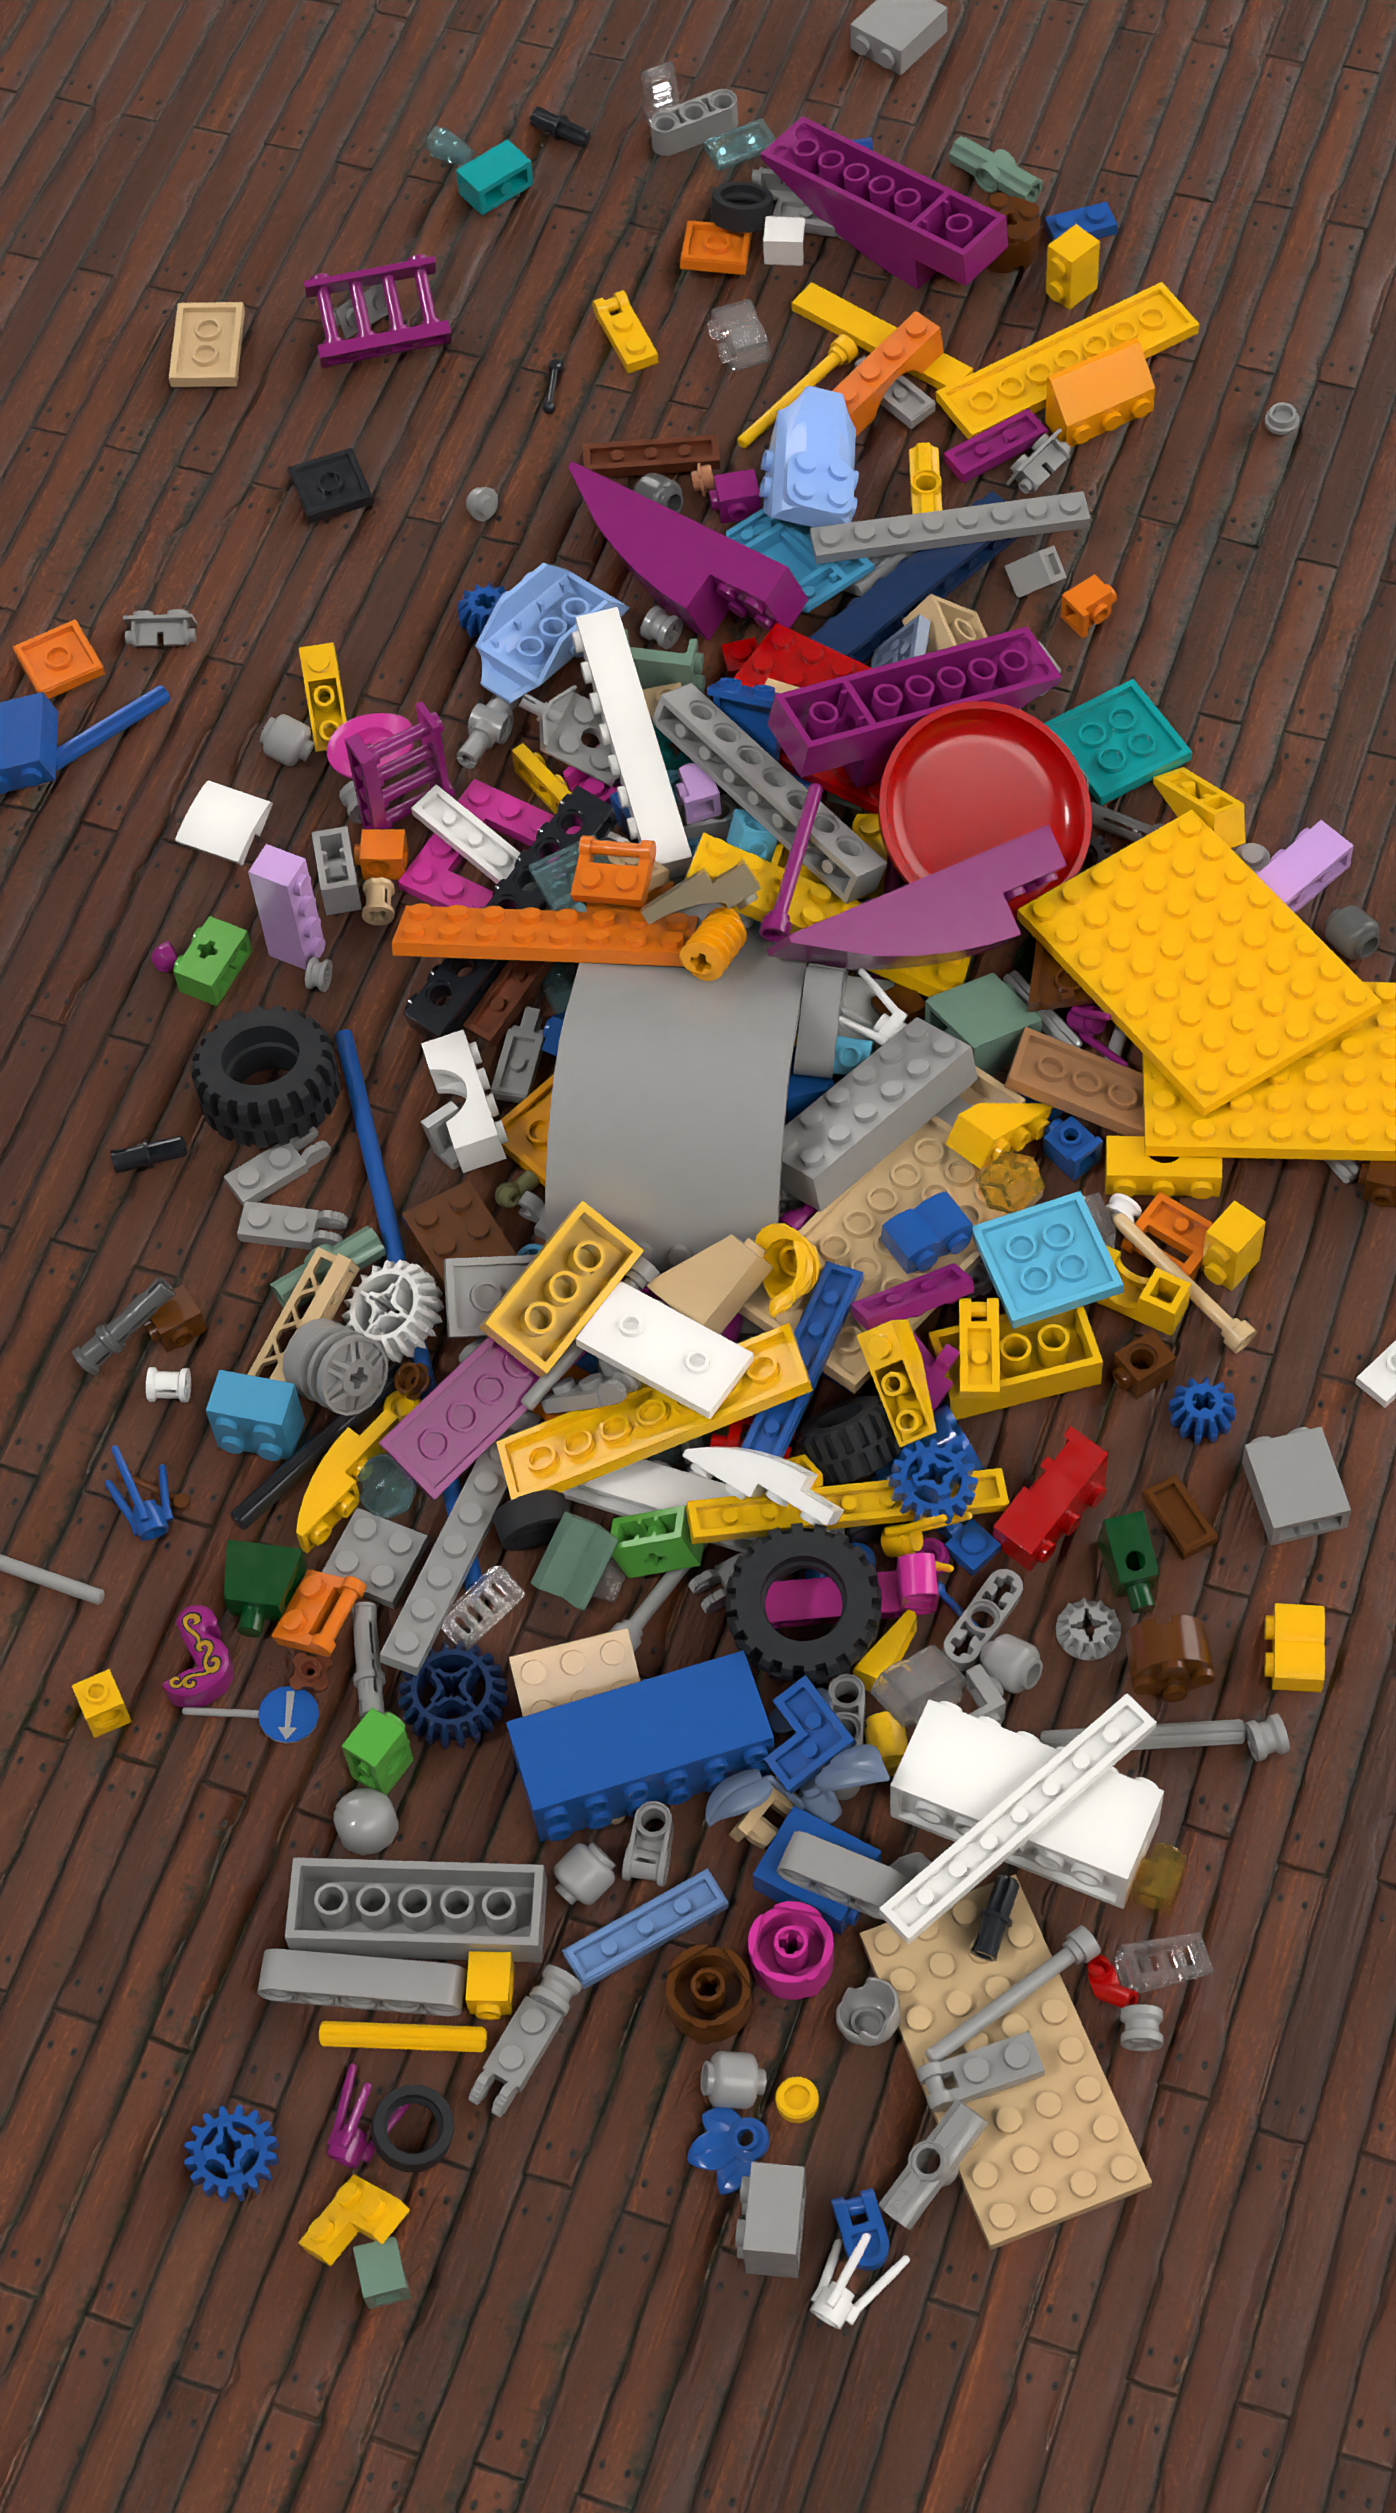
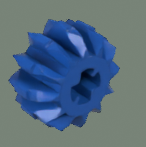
M489 582L484 588L475 584L474 592L464 591L463 600L458 601V618L462 630H467V634H469L471 639L481 635L497 601L506 592L504 586L494 589V586Z
M1207 1375L1203 1379L1202 1384H1198L1190 1377L1187 1381V1387L1177 1386L1174 1391L1175 1398L1169 1401L1168 1410L1172 1414L1170 1423L1172 1427H1180L1179 1434L1182 1439L1192 1434L1194 1435V1441L1198 1445L1202 1441V1437L1206 1436L1214 1444L1218 1439V1433L1227 1435L1230 1431V1423L1235 1420L1236 1410L1233 1407V1393H1224L1225 1386L1223 1381L1212 1386Z

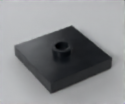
M352 448L288 467L289 476L309 524L374 504L373 496Z

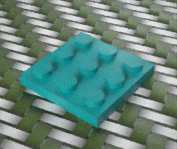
M1134 679L1044 723L1059 736L1071 751L1079 767L1086 773L1089 778V792L1100 806L1153 780L1155 776L1167 773L1191 761L1192 758L1191 749Z

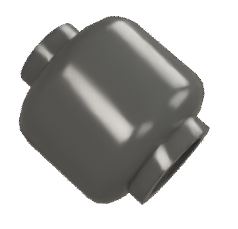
M648 473L638 481L633 489L634 492L677 513L683 507L684 499L679 483L660 474Z
M1356 905L1336 909L1326 920V942L1347 960L1368 958L1380 944V925Z

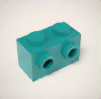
M508 139L456 170L459 194L481 215H484L534 184L531 160Z

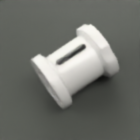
M149 1367L146 1378V1397L149 1402H155L157 1398L179 1399L181 1403L189 1402L191 1373L188 1368H182L180 1372L158 1371L156 1367Z

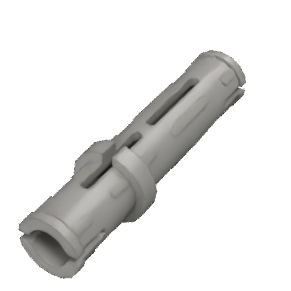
M366 1601L355 1603L351 1609L356 1658V1673L353 1676L354 1687L358 1689L360 1720L364 1718L371 1708H374L383 1715L385 1714L383 1686L386 1683L385 1673L381 1670L377 1606L372 1602Z

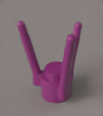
M1098 1005L1072 1006L1067 1015V1025L1073 1031L1079 1033L1078 1037L1082 1042L1089 1044L1111 1061L1128 1067V1063L1094 1038L1095 1034H1100L1104 1030L1106 1022L1112 1018L1111 1014L1105 1013Z
M352 2063L348 2067L333 2130L326 2144L329 2146L326 2155L342 2165L357 2169L361 2160L366 2163L370 2162L376 2149L372 2139L368 2144L365 2142L368 2134L356 2128L372 2087L370 2083L367 2082L363 2085L348 2124H344L357 2070L356 2064ZM411 2104L401 2106L393 2112L387 2124V2133L397 2124Z

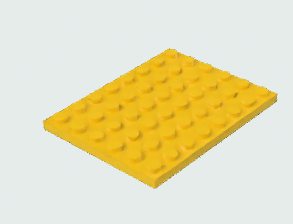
M1193 810L1188 811L1017 910L1019 922L1105 1013L1111 1014V1020L1202 1117L1378 1012L1381 1007L1382 1001Z
M1363 982L1382 1001L1378 1012L1204 1117L1142 1053L1145 1156L1396 1161V983Z

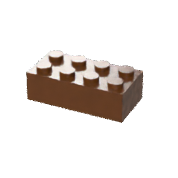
M470 1180L402 1213L406 1237L429 1274L434 1277L437 1282L436 1285L440 1288L445 1299L444 1259L517 1256ZM469 1337V1338H470V1340L473 1342V1341L477 1340V1339L480 1338V1337Z

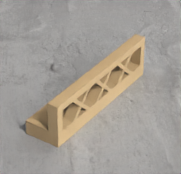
M317 1247L247 1375L259 1377L264 1366L278 1362L270 1379L286 1382L283 1373L285 1351L282 1353L279 1345L282 1333L297 1328L296 1333L301 1326L311 1320L333 1319L359 1271V1267L351 1259L339 1253L336 1256ZM324 1259L332 1263L322 1284L319 1285L315 1273ZM312 1281L313 1287L307 1289L310 1282ZM315 1294L304 1317L300 1319L297 1309L300 1300ZM293 1315L295 1321L288 1323ZM275 1349L276 1355L270 1357L271 1353Z

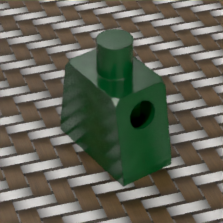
M1143 1510L1104 1519L1097 1543L1114 1596H1127L1132 1613H1142L1155 1608L1151 1589L1156 1585L1159 1570Z
M236 1540L227 1541L224 1600L229 1614L240 1616L237 1631L241 1635L253 1638L260 1637L264 1620L280 1621L306 1573L307 1563L302 1549Z

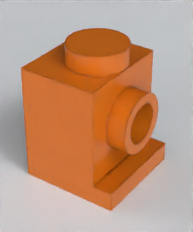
M1094 574L1062 594L1061 618L1083 639L1088 636L1089 627L1102 623L1111 614V605L1117 601V595L1109 584H1104Z

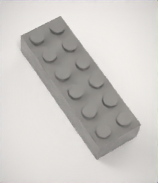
M916 1017L785 1126L780 1188L816 1210L823 1211L978 1080L972 1046Z
M293 1858L285 1940L290 1950L381 1958L468 1960L469 1951L511 1952L514 1962L542 1963L548 1886L544 1865Z

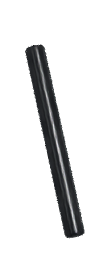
M396 1362L388 1368L387 1380L382 1393L369 1408L359 1414L348 1416L336 1415L237 1505L230 1513L233 1522L241 1529H247L322 1461L334 1442L348 1427L355 1431L384 1404L386 1398L392 1392L397 1391L394 1378L402 1364Z

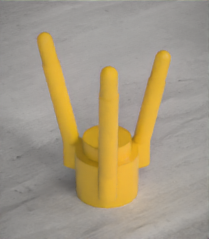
M966 1512L962 1517L955 1514L950 1524L945 1523L947 1516L941 1514L908 1524L886 1526L881 1534L882 1549L886 1556L890 1558L914 1554L916 1551H920L923 1546L922 1532L972 1519L973 1515L971 1512ZM935 1561L936 1570L953 1572L954 1567L952 1565Z

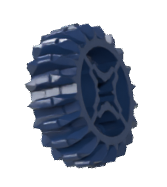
M461 1640L457 1643L455 1649H450L448 1643L443 1641L441 1644L442 1651L435 1653L434 1649H430L427 1655L428 1658H426L418 1676L403 1672L406 1681L399 1683L398 1689L402 1697L399 1698L398 1704L400 1710L405 1711L403 1714L405 1724L413 1725L412 1730L415 1736L419 1737L425 1734L426 1742L430 1746L440 1738L441 1745L446 1750L450 1746L451 1740H457L458 1746L463 1749L466 1744V1738L471 1737L474 1742L479 1744L481 1740L479 1732L483 1730L486 1733L492 1734L494 1727L491 1721H502L503 1712L500 1708L507 1707L508 1705L507 1695L504 1694L508 1690L507 1681L501 1678L503 1676L502 1667L499 1664L493 1665L494 1659L489 1652L481 1656L480 1647L476 1644L466 1651L465 1644ZM451 1671H458V1672L452 1673V1674H451V1673H446V1672H451ZM482 1681L486 1686L482 1701L476 1707L471 1696L476 1691L475 1686ZM431 1683L435 1694L430 1699L431 1704L425 1709L421 1705V1699L425 1688ZM445 1691L448 1694L454 1692L455 1696L456 1692H460L461 1698L459 1696L452 1698V1694L450 1698H447ZM452 1716H460V1718L448 1719Z

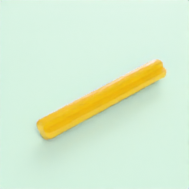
M323 2021L319 2028V2041L322 2046L483 2052L487 2045V2032L484 2027Z

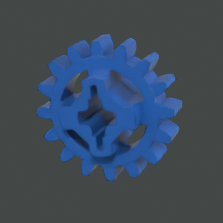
M933 1438L929 1447H924L920 1440L915 1441L913 1452L903 1448L899 1457L900 1460L895 1459L891 1468L893 1474L890 1475L888 1486L895 1488L891 1499L892 1501H903L900 1510L902 1514L910 1510L915 1512L914 1522L921 1520L923 1516L929 1518L945 1514L947 1516L945 1523L950 1524L954 1516L953 1512L962 1517L967 1509L966 1505H971L974 1500L975 1493L973 1491L978 1483V1478L971 1477L975 1468L974 1463L963 1464L966 1453L960 1451L957 1454H953L951 1452V1442H948L944 1448H939L937 1440ZM915 1466V1474L912 1475L911 1479L907 1480V1473ZM959 1484V1492L951 1499V1490H954L955 1485Z
M237 2105L234 2114L230 2115L224 2106L219 2107V2117L213 2119L208 2113L204 2114L206 2126L203 2129L193 2126L191 2131L196 2137V2141L185 2142L184 2145L186 2151L194 2155L185 2159L184 2162L188 2170L194 2171L190 2178L195 2186L204 2183L202 2190L208 2197L218 2190V2195L222 2202H227L230 2193L235 2192L239 2201H244V2190L251 2188L256 2194L260 2193V2187L257 2182L261 2178L267 2181H271L273 2178L267 2168L268 2165L279 2164L277 2154L270 2152L279 2147L276 2136H269L273 2131L270 2123L266 2121L260 2124L261 2117L256 2110L252 2111L248 2117H245L242 2105ZM236 2128L246 2129L253 2133L255 2137L252 2134L242 2135L236 2131ZM216 2135L212 2143L208 2145L210 2140ZM230 2140L234 2147L237 2148L235 2150V2158H233L234 2167H232L227 2159L229 2156ZM256 2162L253 2168L248 2173H246L252 2165V2163ZM208 2170H211L212 2173L221 2171L228 2176V2179L218 2178Z

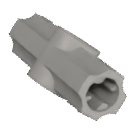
M956 2099L929 2137L912 2148L908 2158V2165L878 2205L893 2219L911 2230L939 2190L950 2185L955 2180L959 2170V2163L989 2123L959 2099ZM939 2154L941 2159L939 2168L934 2173L928 2174L927 2163L933 2155Z

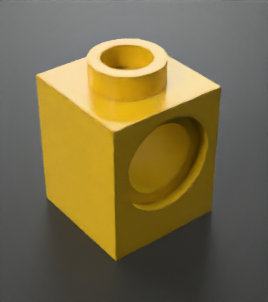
M110 1669L71 1685L94 1738L132 1722Z
M469 1951L466 2003L470 2014H475L477 2018L484 2020H496L501 2018V2015H512L515 1965L511 1952Z

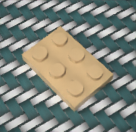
M243 302L178 303L169 371L171 387L237 386L245 317Z
M628 1628L509 1656L523 1717L640 1682Z

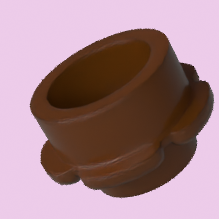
M419 1362L417 1364H403L397 1370L394 1378L395 1387L400 1394L406 1395V1398L409 1400L420 1398L430 1386L431 1377L428 1375V1367Z

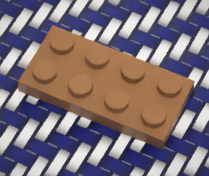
M1028 1027L1024 1028L1004 1088L1124 1136H1144L1143 1073Z

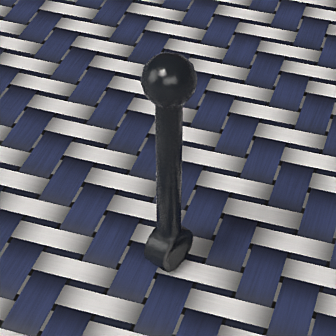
M557 359L551 360L549 363L551 378L547 401L542 406L543 412L546 414H552L555 411L553 400L557 376L562 371V362Z

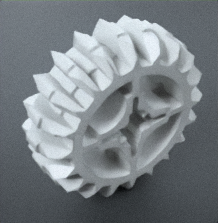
M401 1259L396 1264L393 1261L386 1260L383 1268L372 1265V1274L369 1277L360 1274L362 1283L359 1287L350 1286L354 1293L353 1298L344 1300L346 1306L350 1309L342 1314L344 1321L348 1323L346 1327L376 1340L385 1350L388 1361L391 1359L393 1362L400 1363L403 1355L414 1358L416 1347L426 1349L424 1340L428 1336H436L432 1328L435 1324L442 1323L441 1317L437 1313L445 1308L439 1299L443 1293L436 1285L437 1282L434 1277L425 1272L419 1265L410 1264Z

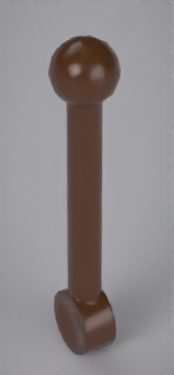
M118 1469L116 1477L120 1482H124ZM129 1469L135 1485L160 1496V1487L133 1475ZM169 1492V1501L174 1503L177 1510L184 1511L189 1507L190 1501L186 1494L180 1493L175 1495Z

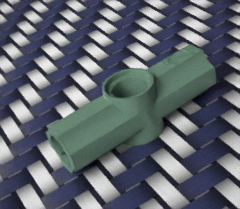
M960 136L954 142L949 152V162L972 174L977 184L986 192L993 193L998 189L1009 196L1019 197L1034 203L1042 190L1043 180L1018 167L1011 154L1003 149H997L993 153L974 141Z
M368 1225L334 1246L331 1244L318 1246L336 1256L339 1253L351 1259L359 1267V1271L386 1255L385 1248L380 1242L379 1237ZM317 1247L306 1256L303 1265L270 1284L283 1309ZM324 1259L315 1273L319 1285L322 1284L332 1263ZM312 1281L310 1282L307 1289L313 1287ZM315 1294L302 1298L297 1308L311 1301Z

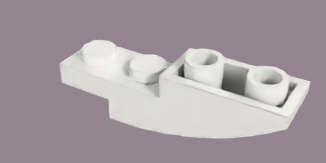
M718 1446L686 1449L682 1455L693 1462L690 1466L693 1471L708 1479H711L713 1475L726 1483L724 1489L735 1497L745 1500L747 1496L749 1498L759 1497L766 1488L768 1491L765 1495L769 1499L787 1507L788 1503L792 1504L802 1511L799 1516L814 1526L815 1524H824L826 1526L837 1524L844 1509L811 1490L818 1476L817 1474L779 1456L739 1447Z

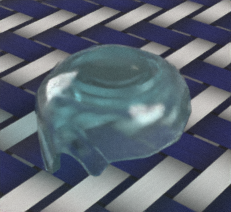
M379 1454L370 1458L358 1474V1479L363 1486V1493L359 1496V1499L372 1515L390 1519L406 1512L411 1507L417 1491V1484L407 1471L388 1454Z

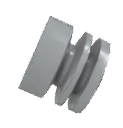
M322 1318L311 1320L301 1326L289 1340L283 1357V1373L286 1382L295 1384L299 1395L315 1401L335 1413L348 1416L361 1413L369 1408L380 1396L387 1380L388 1360L385 1350L376 1340L355 1332L338 1322Z

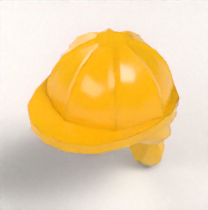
M772 1223L762 1228L755 1240L757 1244L767 1251L763 1258L774 1267L762 1281L769 1298L772 1299L769 1303L768 1312L773 1318L778 1314L787 1312L797 1299L811 1291L818 1280L819 1270L821 1269L816 1246L797 1230L785 1223Z

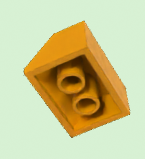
M1133 338L1047 376L1045 423L1053 434L1059 428L1062 430L1056 437L1060 442L1064 441L1070 447L1083 444L1095 436L1107 431H1113L1120 425L1136 418H1142L1154 410L1155 385L1139 340Z

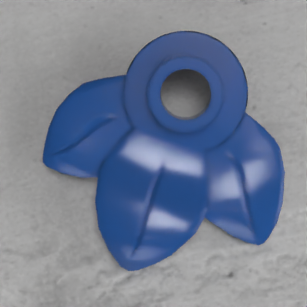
M713 2108L702 2114V2121L707 2132L700 2135L693 2142L688 2152L687 2161L700 2169L717 2170L718 2190L720 2194L728 2195L741 2189L742 2176H750L751 2163L760 2159L767 2152L770 2145V2134L765 2124L756 2118H741L731 2108ZM751 2131L753 2133L752 2143L748 2146H743L741 2143L743 2134Z

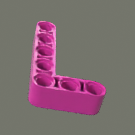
M914 1553L903 1555L898 1558L896 1571L877 1573V1580L882 1594L881 1619L899 1618L908 1609L916 1612V1616L927 1615L936 1611L939 1592L934 1554ZM830 1577L773 1582L765 1599L766 1615L774 1629L838 1623L843 1606L840 1591Z

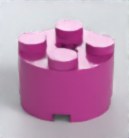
M786 1901L774 1905V1908L763 1915H759L752 1924L749 1932L748 1948L750 1966L757 1985L771 1995L782 1999L796 2000L816 1996L830 1978L834 1967L833 1933L821 1914L808 1904ZM790 1947L798 1948L794 1954H787Z

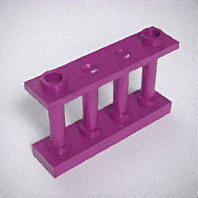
M424 254L409 257L406 262L333 276L321 273L311 276L310 280L304 281L306 298L317 296L326 338L323 344L317 345L321 368L451 343V331L448 320L441 321L439 318H436L427 276L436 273L435 257H427ZM415 278L424 321L419 326L408 328L403 322L395 281ZM382 284L391 328L388 329V332L375 334L374 331H371L362 287ZM349 290L359 334L356 335V338L343 340L338 335L330 294Z
M422 701L415 704L418 724L374 746L371 743L366 745L358 733L345 739L364 829L393 828V823L412 814L411 808L436 784L451 797L455 796L454 789L448 779L441 732L444 731L443 723L435 711L430 713ZM422 739V746L377 768L381 758ZM423 761L426 762V768L381 790L385 780ZM429 782L430 789L385 811V808L389 806L388 802Z

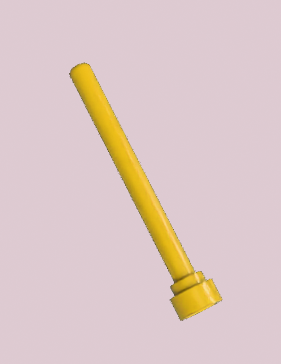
M843 334L837 337L830 344L828 356L737 438L738 444L742 448H747L775 423L778 411L793 403L806 387H814L837 365H847L856 358L859 351L854 341Z

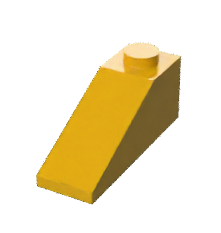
M1184 767L1153 777V784L1177 817L1193 810L1230 848L1246 843L1244 803Z

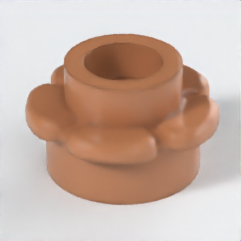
M698 463L697 470L691 471L694 491H701L702 496L706 497V493H709L710 490H715L711 464L701 466Z

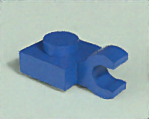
M971 1519L965 1526L959 1522L936 1528L940 1534L949 1540L944 1546L948 1549L950 1557L972 1577L1001 1550V1544L974 1519Z

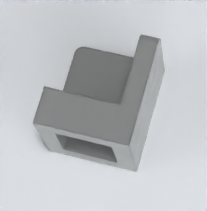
M1054 545L1005 565L1017 597L1025 596L1067 578Z

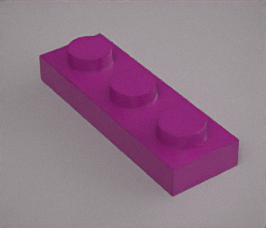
M1026 409L944 452V463L962 483H965L1031 448L1042 435L1047 434L1048 429L1029 409Z
M953 1263L851 1303L852 1317L867 1331L891 1320L919 1317L930 1309L943 1304L954 1303L959 1298L975 1292L973 1278Z

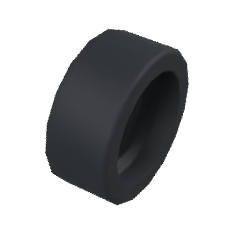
M749 182L722 184L712 192L711 220L718 227L728 231L741 233L761 231L765 229L766 216H773V194L767 188Z
M542 1490L508 1501L496 1510L493 1520L502 1547L509 1551H523L549 1544L564 1512L570 1513L563 1493L555 1490Z
M404 2085L390 2091L379 2102L372 2121V2142L378 2156L390 2167L402 2172H422L435 2166L447 2154L454 2134V2116L448 2102L436 2090L423 2085ZM406 2104H419L427 2107L434 2114L438 2123V2135L435 2142L427 2150L420 2153H406L398 2150L391 2143L387 2133V2124L390 2116L397 2108Z

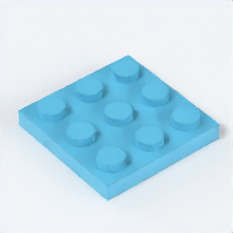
M1081 1191L973 1226L972 1238L1013 1329L1123 1293L1124 1284Z

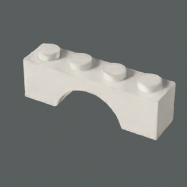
M463 1029L421 1043L438 1094H456L466 1099L462 1109L446 1122L463 1173L506 1159L502 1144L509 1141L502 1121L494 1122L493 1117L500 1114L493 1094L486 1096L484 1092L491 1089L484 1067L480 1069L476 1067L477 1064L483 1063L476 1041L468 1043Z

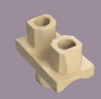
M773 1787L768 1799L760 1806L747 1811L729 1835L737 1842L745 1838L752 1844L764 1849L779 1829L762 1815L770 1806L786 1819L794 1804Z

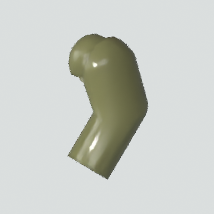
M526 1170L514 1182L500 1184L495 1191V1200L501 1207L513 1208L518 1205V1201L526 1191L531 1192L540 1184V1181L532 1171Z

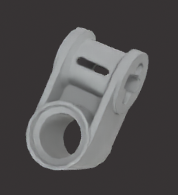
M649 1801L637 1809L630 1843H628L625 1852L622 1880L630 1881L631 1878L656 1881L657 1886L660 1887L665 1886L670 1866L674 1826L670 1810L663 1803ZM652 1819H659L665 1823L664 1827L657 1832H650L644 1829L645 1824Z

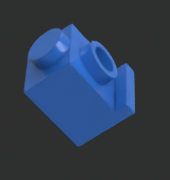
M1073 1116L1064 1122L1060 1118L1055 1119L1045 1129L1043 1153L1073 1182L1102 1160L1103 1140L1098 1136L1095 1138Z

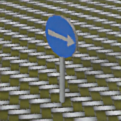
M291 1686L279 1687L270 1692L261 1702L259 1710L184 1707L182 1709L184 1715L259 1718V1724L265 1735L275 1742L284 1744L297 1743L309 1737L319 1720L318 1704L314 1697L304 1689L296 1691Z

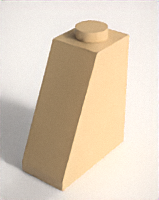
M731 1234L653 1278L647 1287L675 1311L720 1335L774 1267L763 1258L767 1251L749 1237L743 1242Z

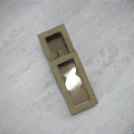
M745 860L737 863L713 880L706 869L702 868L643 906L641 913L650 925L673 912L701 904L725 903L728 909L735 905L742 909L758 898L755 892L760 890L761 887Z

